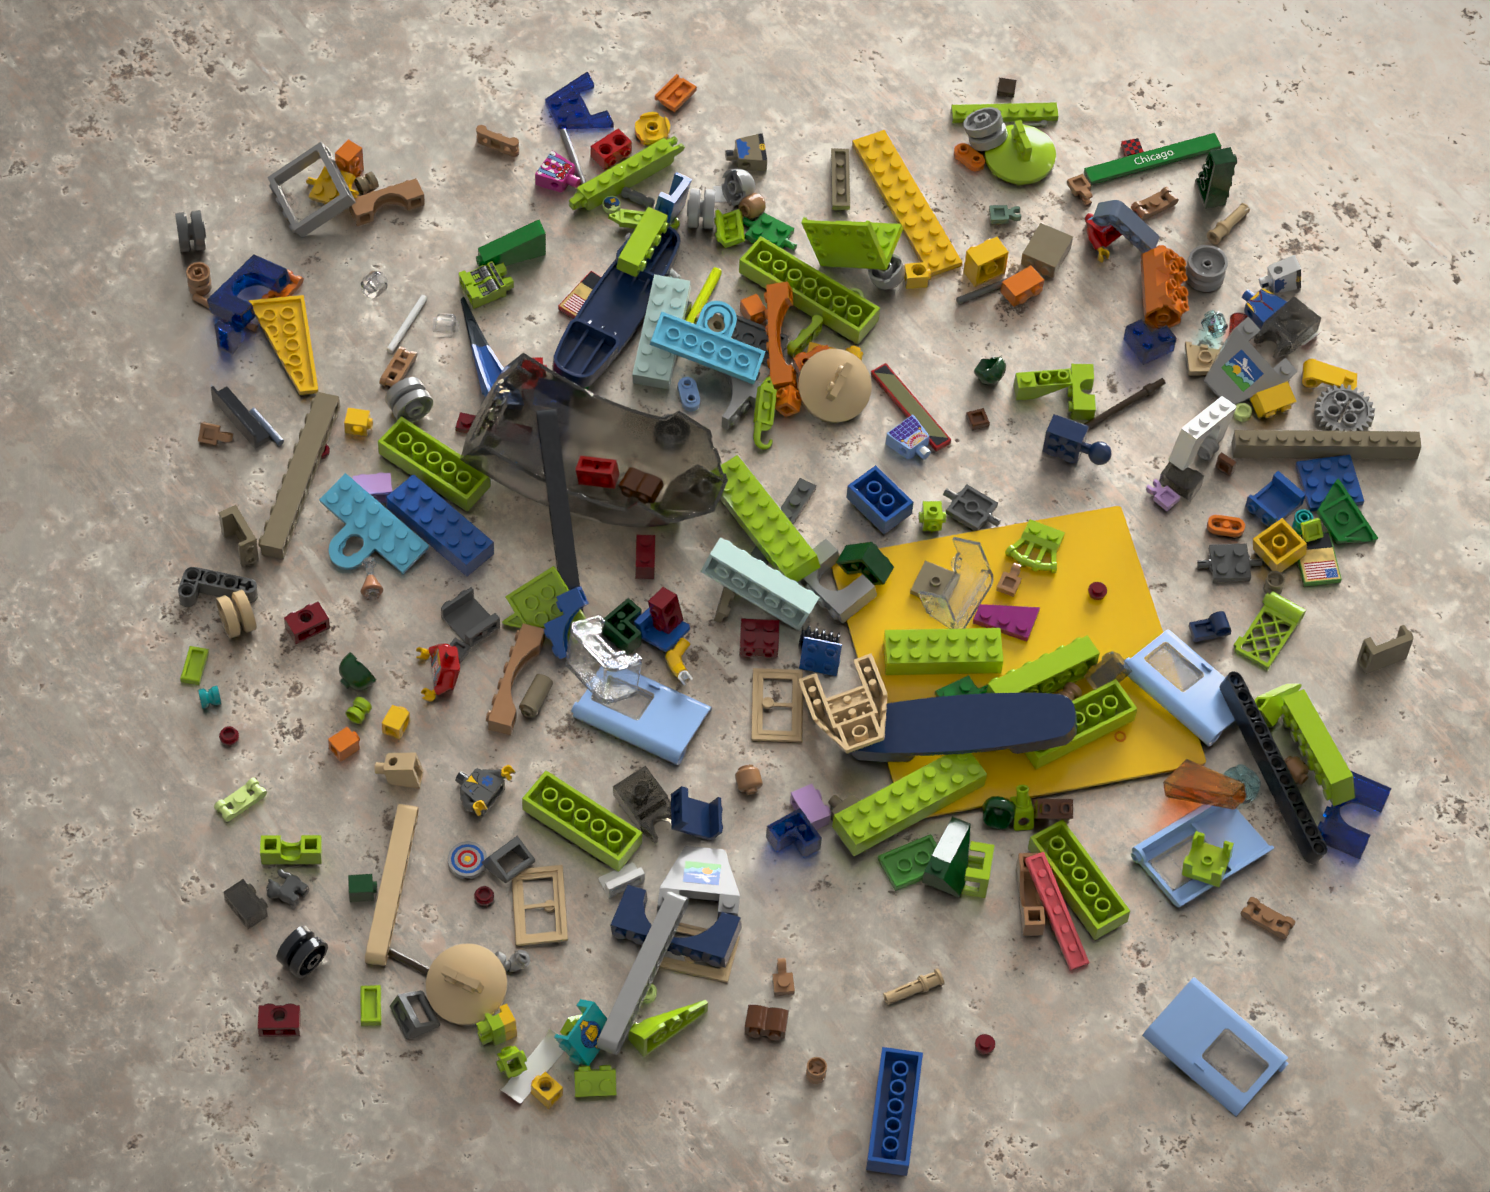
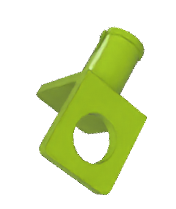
M1019 785L1016 787L1017 796L1010 797L1016 808L1014 830H1032L1034 828V809L1031 798L1028 795L1029 787L1027 785ZM1021 818L1029 819L1026 825H1020L1018 821Z

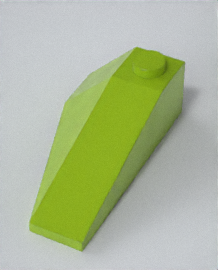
M703 1000L644 1019L640 1023L636 1022L629 1030L628 1040L645 1057L708 1012V1002Z

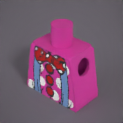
M553 150L535 173V185L560 193L564 192L568 185L577 188L581 181L580 178L575 176V165Z

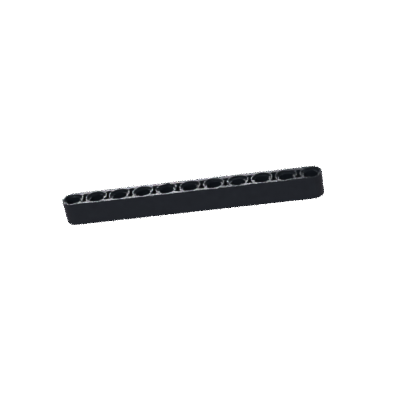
M555 408L536 411L556 566L569 590L580 587L557 412Z
M1229 672L1219 685L1220 691L1303 858L1309 864H1316L1327 853V845L1243 677L1238 672Z

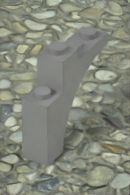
M758 372L754 385L723 373L730 385L732 399L722 416L721 427L728 430L732 425H736L742 413H746L750 407L755 409L757 387L761 386V383L757 381L760 372Z

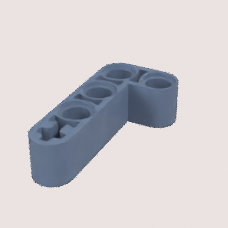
M1119 200L1098 203L1092 218L1096 225H1112L1142 253L1156 248L1160 239L1159 235L1125 203Z

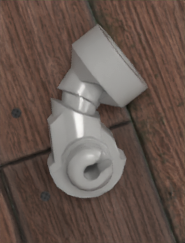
M524 950L515 951L508 961H506V955L499 951L495 953L503 964L505 971L507 972L508 970L509 973L526 968L530 964V956Z

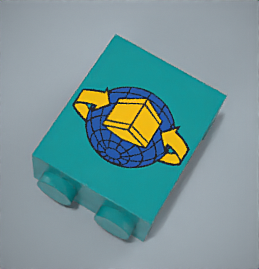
M580 999L576 1006L582 1012V1016L568 1036L556 1034L554 1038L559 1043V1047L569 1055V1060L572 1063L589 1066L600 1051L597 1048V1042L608 1018L595 1002Z

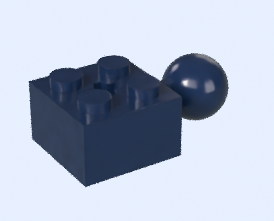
M1053 414L1046 430L1042 452L1075 464L1078 463L1082 453L1088 454L1090 461L1096 465L1106 464L1112 456L1111 447L1103 441H1097L1093 444L1086 443L1089 426Z

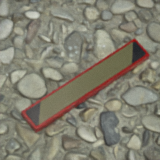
M887 363L871 371V376L907 418L911 415L916 417L928 433L929 444L936 452L951 444V438Z

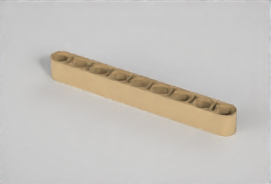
M398 804L366 948L365 963L386 966L418 819L419 807Z

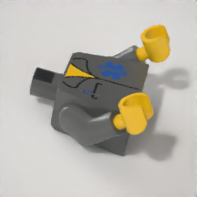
M506 765L498 770H481L476 768L470 776L462 771L459 772L455 781L462 785L460 787V800L465 810L476 813L477 816H484L505 790L504 779L506 778L508 781L512 779L510 774L515 773L512 766Z

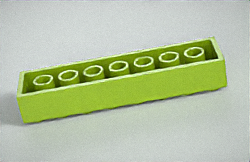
M761 236L739 259L740 274L765 289L766 285L788 281L793 289V306L812 317L814 315L822 316L823 324L856 344H859L879 321L880 307Z
M738 455L706 474L711 489L775 570L780 571L782 575L790 580L798 582L821 568L817 554Z
M972 753L944 755L838 812L833 817L832 827L852 855L856 856L983 787L987 773Z

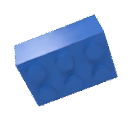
M876 465L847 486L846 498L883 534L890 531L912 514L914 502Z

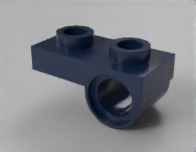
M1217 611L1211 614L1208 619L1189 622V629L1194 642L1228 636L1232 632L1224 611Z

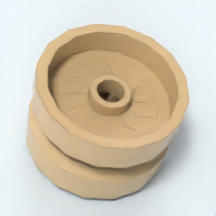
M243 590L233 592L232 602L226 595L216 598L221 622L230 639L240 636L241 627L246 633L257 629L252 608Z

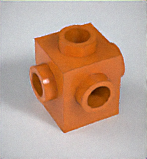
M791 384L777 389L775 409L785 417L798 413L802 402L798 389Z

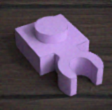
M1157 479L1153 480L1155 488H1152L1150 485L1146 487V491L1154 495L1153 500L1166 511L1180 501V496L1167 485L1162 488L1161 483Z

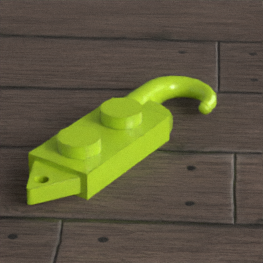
M620 209L618 212L609 214L608 219L619 224V227L635 229L645 212ZM677 217L674 220L675 223L670 225L675 230L680 226V221Z
M770 376L766 377L761 386L757 387L753 423H755L753 440L755 445L762 450L769 449L773 443V440L770 439L768 444L764 445L760 440L761 431L771 429L774 421L777 390L774 389Z

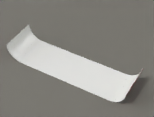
M549 1028L545 1038L527 1058V1062H525L527 1070L516 1077H512L500 1091L519 1104L525 1100L531 1092L532 1080L537 1075L541 1076L544 1072H548L564 1052L554 1038L557 1034Z

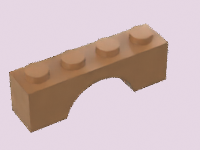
M417 178L406 180L403 183L390 185L387 188L354 198L356 203L349 207V211L356 226H361L373 222L377 210L385 205L396 204L407 210L424 206V193Z
M1019 853L1016 863L1023 936L1043 935L1045 928L1044 906L1041 904V899L1024 860L1038 853Z

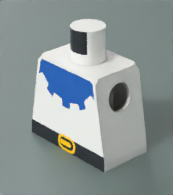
M1293 255L1267 267V276L1258 278L1260 287L1270 286L1275 294L1301 288V267L1296 256Z

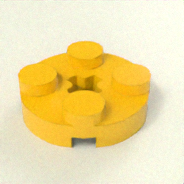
M647 112L642 114L640 119L636 120L635 135L643 145L654 144L663 138L668 139L670 122L665 116L663 118L657 112ZM650 126H653V128H657V129H655V130H650Z

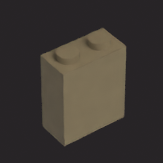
M1040 223L1022 253L1021 264L1025 267L1031 265L1043 275L1054 278L1072 247L1073 236Z

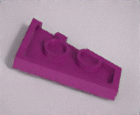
M979 604L973 624L985 628H1000L1001 633L1027 642L1040 607Z

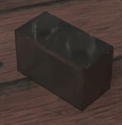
M1169 461L1160 474L1159 482L1162 486L1165 487L1167 485L1175 493L1191 501L1201 488L1204 475L1189 467L1182 471Z
M1111 651L1106 653L1097 665L1091 666L1084 677L1095 690L1115 679L1120 683L1132 670L1119 653Z
M242 879L225 890L223 894L227 905L244 926L250 929L268 917V905L262 897L259 899L251 883L247 884Z

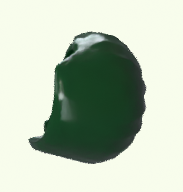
M1002 357L983 358L974 369V374L983 384H996L1005 374L1006 362Z
M1000 796L989 797L982 806L983 822L992 828L1006 829L1015 817V804L1008 798Z

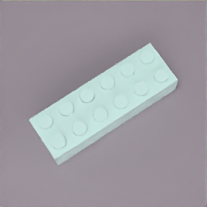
M654 274L632 374L633 383L670 389L677 355L649 344L661 312L683 320L685 319L691 291V281Z
M721 537L700 571L798 631L819 599V596L815 595L813 591L805 589L796 581L782 575L780 571L772 569L763 561L757 560L745 550L737 548L730 541L724 540Z

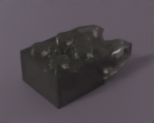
M1294 296L1263 323L1253 342L1256 344L1265 341L1276 343L1278 347L1274 350L1272 357L1277 359L1290 354L1293 350L1295 351L1319 329L1321 317Z
M646 765L613 786V796L637 829L643 832V835L650 838L654 844L657 843L658 836L654 825L660 821H666L671 824V801Z

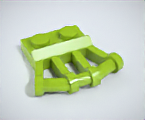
M1030 519L1021 538L1013 545H1010L1006 549L1005 554L1009 557L1012 556L1021 566L1031 567L1033 571L1043 570L1056 573V553L1065 532ZM1024 544H1027L1028 547L1022 556L1017 550ZM1034 547L1041 550L1035 561L1029 559ZM1046 552L1051 554V563H1041Z

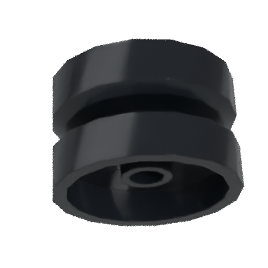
M300 926L281 944L276 959L283 966L289 967L290 972L301 979L309 975L321 963L327 953L328 944L320 937H315V933L307 926Z

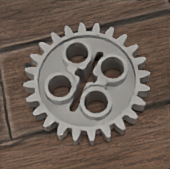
M1341 384L1339 389L1336 385L1333 386V390L1328 387L1326 392L1322 391L1321 395L1317 397L1314 406V415H1317L1316 421H1320V427L1325 426L1324 431H1368V427H1371L1375 416V408H1372L1373 402H1368L1370 397H1363L1364 391L1358 393L1357 387L1351 390V385L1347 389L1344 388L1343 384ZM1349 400H1351V403L1349 404L1348 409L1345 411L1341 422L1338 423L1341 414L1344 412L1346 404Z

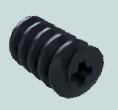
M808 625L806 630L802 627L798 647L802 648L804 637L839 644L841 634L838 632L836 637H834L833 631H830L826 635L825 629L819 634L818 627L811 632V627Z

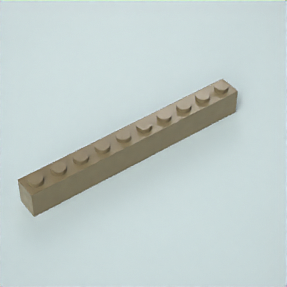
M317 392L315 399L311 400V410L305 416L304 429H300L299 442L294 445V455L288 461L287 474H284L282 477V487L277 490L276 503L271 506V516L265 522L264 535H261L259 538L258 546L261 548L262 555L284 559L321 461V455L324 453L325 445L328 442L340 410L339 396Z
M1234 430L1231 442L1233 458H1328L1351 455V459H1418L1422 447L1420 431Z

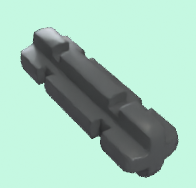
M624 187L621 192L622 197L630 198L631 201L641 205L645 204V207L653 208L655 204L654 198H647V195L635 190L631 191L628 187Z

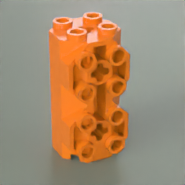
M1159 245L1141 255L1144 322L1157 329L1158 326L1169 329L1179 324L1182 314L1189 310L1188 291L1185 286H1181V283L1187 281L1186 261L1182 256L1179 257L1177 253L1170 248H1166L1164 245Z

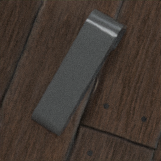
M188 567L185 569L179 584L178 595L182 606L192 607L197 602L199 593L216 597L226 595L232 600L233 592L243 590L249 603H253L258 598L256 582L250 578L198 567Z

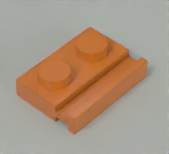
M676 74L655 94V100H659L662 105L676 112L697 91V86L684 78L681 79Z

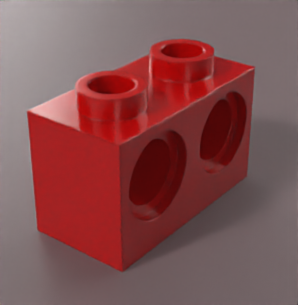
M618 128L591 145L590 157L605 170L632 153V141Z
M580 456L575 469L579 485L615 489L620 475L617 460Z

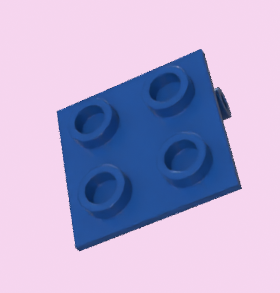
M804 637L799 669L837 676L842 644Z

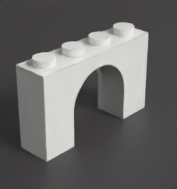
M1220 397L1181 428L1168 461L1183 471L1193 463L1206 437L1213 438L1217 443L1221 441L1233 417L1236 406L1224 397Z

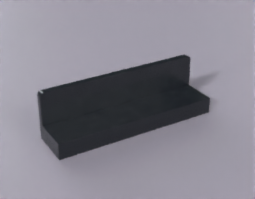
M214 386L211 387L212 400L255 449L271 440L268 432L228 386L219 391Z

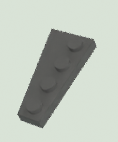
M736 315L737 322L731 338L766 351L763 362L767 364L769 353L766 348V342L769 341V337L766 334V326ZM781 333L782 353L789 341V336Z

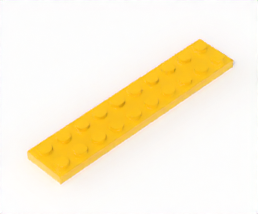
M882 130L852 140V146L897 223L902 224L903 233L919 261L926 262L927 269L931 270V277L961 267L962 260L886 131Z

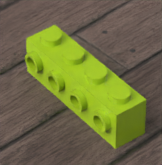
M650 207L646 209L618 258V270L637 277L640 271H644L647 258L651 259L654 246L659 245L662 237L661 234H665L668 229V215Z

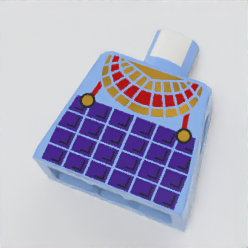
M911 415L886 435L885 444L906 459H911L918 454L925 460L931 454V451L927 448L929 435L914 415Z

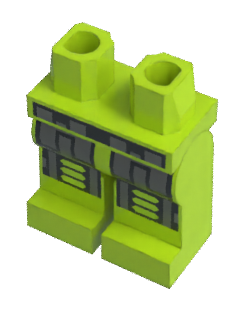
M492 261L467 273L465 270L458 272L459 284L465 295H467L473 309L497 300L500 297H506V291L514 288V281L511 276L504 279L501 278V276L507 275L504 263L494 265Z

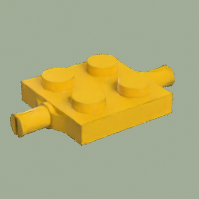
M324 166L317 179L311 177L306 179L307 184L313 185L308 196L313 201L327 204L340 195L326 166ZM340 170L353 197L357 198L359 192L351 189L356 177L351 173Z

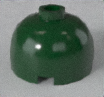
M349 652L339 665V674L342 677L340 682L347 689L351 687L359 691L365 690L377 679Z

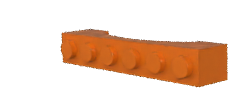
M788 281L766 285L767 292H764V299L767 303L765 316L768 320V325L765 328L766 334L769 337V341L766 342V348L769 353L767 366L770 369L768 377L770 376L776 390L790 384L797 389L796 371L792 365L786 364L781 349V328L788 308L793 306V289Z

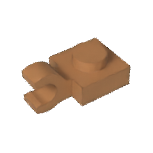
M1080 174L1067 179V185L1075 196L1080 195L1085 206L1092 204L1090 198H1093L1090 192L1091 184L1086 177Z
M202 422L198 441L217 445L218 440L230 443L233 440L234 433L221 432V426Z
M1014 563L1010 573L1003 572L996 588L997 591L1012 597L1015 596L1022 579L1018 577L1021 565Z
M778 958V973L772 974L774 996L794 994L793 972L787 973L786 958Z

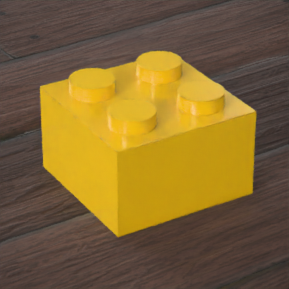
M998 237L987 239L983 243L966 250L963 272L974 287L1005 274L1009 251Z
M1281 518L1253 538V550L1272 571L1282 572L1307 554V543Z

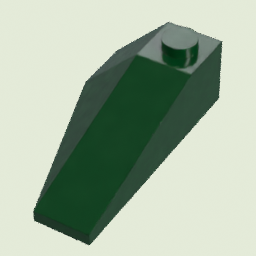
M952 816L924 871L922 883L960 897L966 884L965 874L968 868L970 823Z

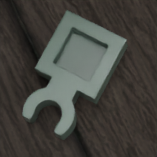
M989 205L991 224H1009V219L1013 221L1021 220V214H1015L1020 213L1019 206L1008 209L1007 205Z

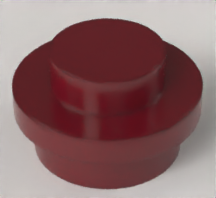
M1093 582L1089 585L1088 594L1094 600H1101L1107 594V587L1101 582Z
M227 726L221 730L219 739L224 745H234L239 740V733L234 727Z
M481 886L475 891L474 899L479 905H489L494 900V892L487 886Z
M988 1034L979 1035L975 1040V1048L981 1054H989L995 1048V1040Z

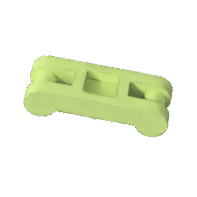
M251 778L237 791L225 799L216 802L214 809L217 812H221L222 818L229 822L263 799L267 791L258 785L259 782L255 778ZM253 790L255 793L250 796L249 792Z

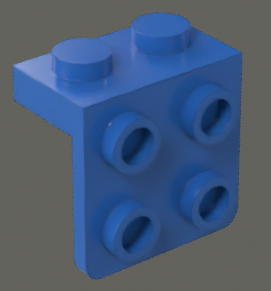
M650 608L639 615L634 621L636 628L642 633V639L665 652L670 650L680 638L690 631V625L684 621L669 635L663 631H658L653 626Z

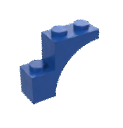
M581 586L556 597L558 600L556 602L557 607L564 615L544 624V633L548 639H551L553 653L559 659H564L571 655L568 647L570 624L574 616L589 604Z

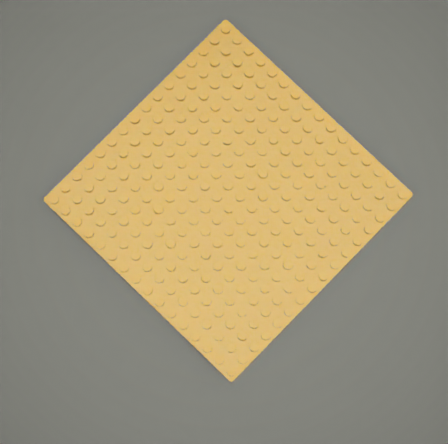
M1120 506L1035 520L1065 532L1056 553L1057 571L1056 573L1043 570L1036 572L1031 567L1021 566L1018 577L1022 579L1014 597L999 592L996 588L1003 572L1010 573L1014 563L1020 565L1012 556H1007L1005 551L1010 545H1013L1021 538L1028 522L878 548L889 559L894 569L885 584L874 585L877 596L847 620V625L857 658L872 653L887 691V704L936 697V690L968 675L978 688L987 685L993 678H1000L1012 669H1019L1025 663L1033 662L1045 653L1050 654L1058 647L1066 646L1076 638H1083L1088 635L1100 652L1096 672L1074 683L1081 689V696L1116 679L1137 707L1134 721L1038 769L1034 768L1025 753L1014 754L1009 749L972 753L987 773L985 785L926 818L982 808L986 799L992 796H1000L1010 800V797L1017 796L1016 787L1019 785H1027L1029 787L1028 795L1030 798L1205 765L1206 758L1199 738L1121 671L1123 668L1121 664L1126 658H1132L1160 636L1163 630L1123 510ZM1024 544L1017 552L1023 556L1028 545ZM1034 547L1029 559L1035 561L1041 550ZM1046 552L1041 563H1051V554ZM925 561L960 574V579L946 607L910 594L911 588ZM837 563L831 567L837 590L846 588L861 576L860 573L847 575ZM1101 582L1107 587V594L1103 599L1094 600L1090 597L1088 588L1091 583ZM979 604L1040 607L1027 642L1001 633L1003 651L1001 673L885 674L883 647L885 630L985 628L973 624ZM1163 642L1146 655L1144 660L1183 692L1168 645ZM1063 689L1056 691L1052 694H1058L1060 691H1063ZM1116 732H1124L1126 739L1123 742L1117 741L1114 737ZM1119 733L1116 737L1121 740L1124 738V735ZM944 755L915 756L908 762H887L892 782L894 783Z

